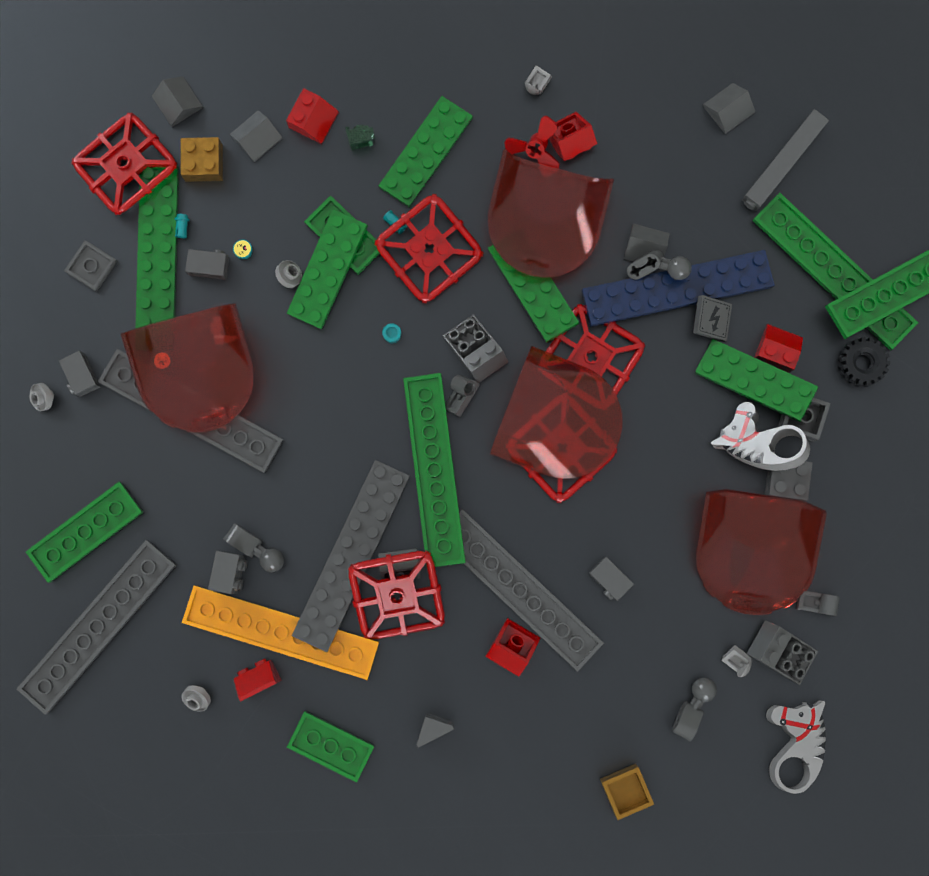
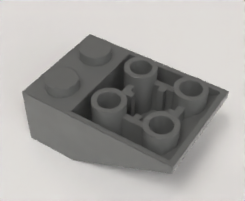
M474 314L443 335L453 352L477 383H480L508 363L502 348Z
M765 620L747 655L800 685L818 651L780 626Z

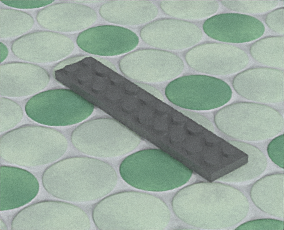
M116 349L98 380L104 386L263 473H266L284 441Z
M377 460L374 461L292 634L293 637L325 652L329 651L353 599L348 568L351 564L372 559L410 475ZM357 577V581H358V585H359L362 579H360V578Z
M462 509L459 513L466 560L464 564L578 672L604 642Z
M145 540L16 690L43 714H48L174 569L176 564L149 540Z

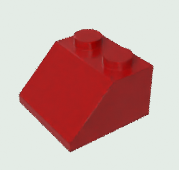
M303 88L286 122L290 129L322 144L339 111L321 96Z
M574 112L557 121V131L549 138L556 153L564 161L573 159L577 154L588 151L597 144L592 125L578 112Z
M767 324L754 358L790 373L795 370L801 354L803 337Z
M507 618L485 657L519 677L529 663L541 638Z
M262 659L255 663V668L249 670L247 667L237 672L238 676L233 679L240 702L282 681L272 660L266 661V659Z

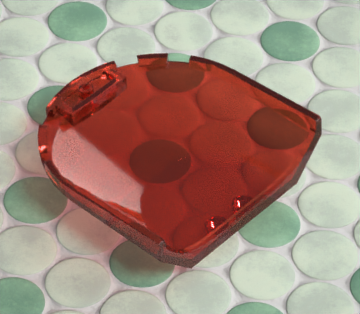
M504 149L489 204L487 219L489 235L496 251L511 267L529 276L549 278L573 271L592 254L598 243L614 179L594 178L522 159Z
M236 303L219 305L121 333L143 402L151 412L161 419L160 421L168 426L187 430L186 432L212 431L232 421L247 404L253 389L254 367Z
M532 346L490 454L553 478L569 479L587 475L602 466L618 445L622 432V411L618 398L606 380L593 370Z
M729 489L706 492L696 555L697 569L704 587L712 597H716L725 607L744 614H771L772 611L791 606L798 601L797 599L804 591L808 590L813 581L826 521V511L805 501Z

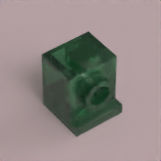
M357 125L351 130L349 126L345 127L352 151L373 145L372 139L375 138L372 127Z

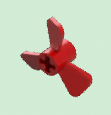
M543 116L538 133L533 134L529 142L510 137L507 138L504 142L506 152L515 154L526 151L530 158L538 160L541 175L549 177L558 171L560 163L546 151L548 139L557 131V123L549 116Z

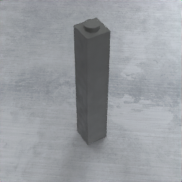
M815 109L811 112L744 196L742 201L745 202L744 204L747 208L754 209L757 212L828 123L829 119Z

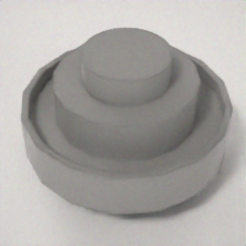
M289 260L282 261L275 270L278 281L287 288H294L299 285L303 277L300 267Z
M38 383L31 386L29 398L36 410L45 411L51 408L54 394L46 384Z
M188 686L182 693V701L193 711H205L211 702L209 694L203 687Z

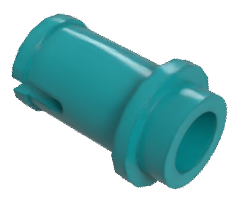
M391 210L383 217V220L390 226L399 219ZM404 224L395 233H403L407 226Z
M177 214V217L174 219L176 220L175 237L187 238V226L190 219H188L186 214Z

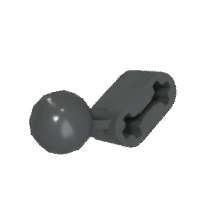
M653 250L631 263L627 268V273L630 278L637 280L661 268L667 270L673 279L683 280L690 275L692 266L690 261L684 256L668 259L664 257L661 251ZM651 259H656V260H657V262L654 261V262H651V263L647 264ZM645 265L641 270L636 271L635 268Z
M236 523L233 524L223 538L227 543L252 558L255 555L258 557L261 567L268 573L279 571L284 564L283 554L275 548L265 549L261 546L262 540Z
M700 678L694 682L692 686L694 697L690 703L685 701L680 708L672 732L689 742L694 738L704 713L701 710L703 703L713 700L716 696L717 686L715 682L709 678Z

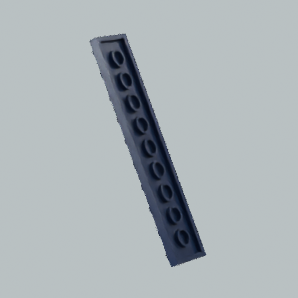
M761 250L691 265L690 275L683 280H675L670 277L668 271L646 275L637 280L630 278L583 288L582 295L590 327L697 304L698 296L701 295L722 299L772 288L775 284L766 251Z

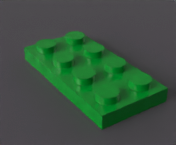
M331 195L304 221L319 238L332 209L354 218ZM367 230L350 265V268L358 275L380 254L374 245L377 239Z
M304 711L287 748L357 783L375 745Z

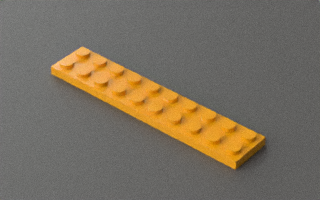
M196 585L193 586L182 623L365 680H368L379 645L378 641L338 629L329 651L325 652L292 636L300 617Z

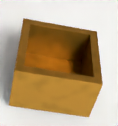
M219 137L181 138V176L185 182L223 181V144Z
M636 764L600 779L617 820L654 805L640 769Z

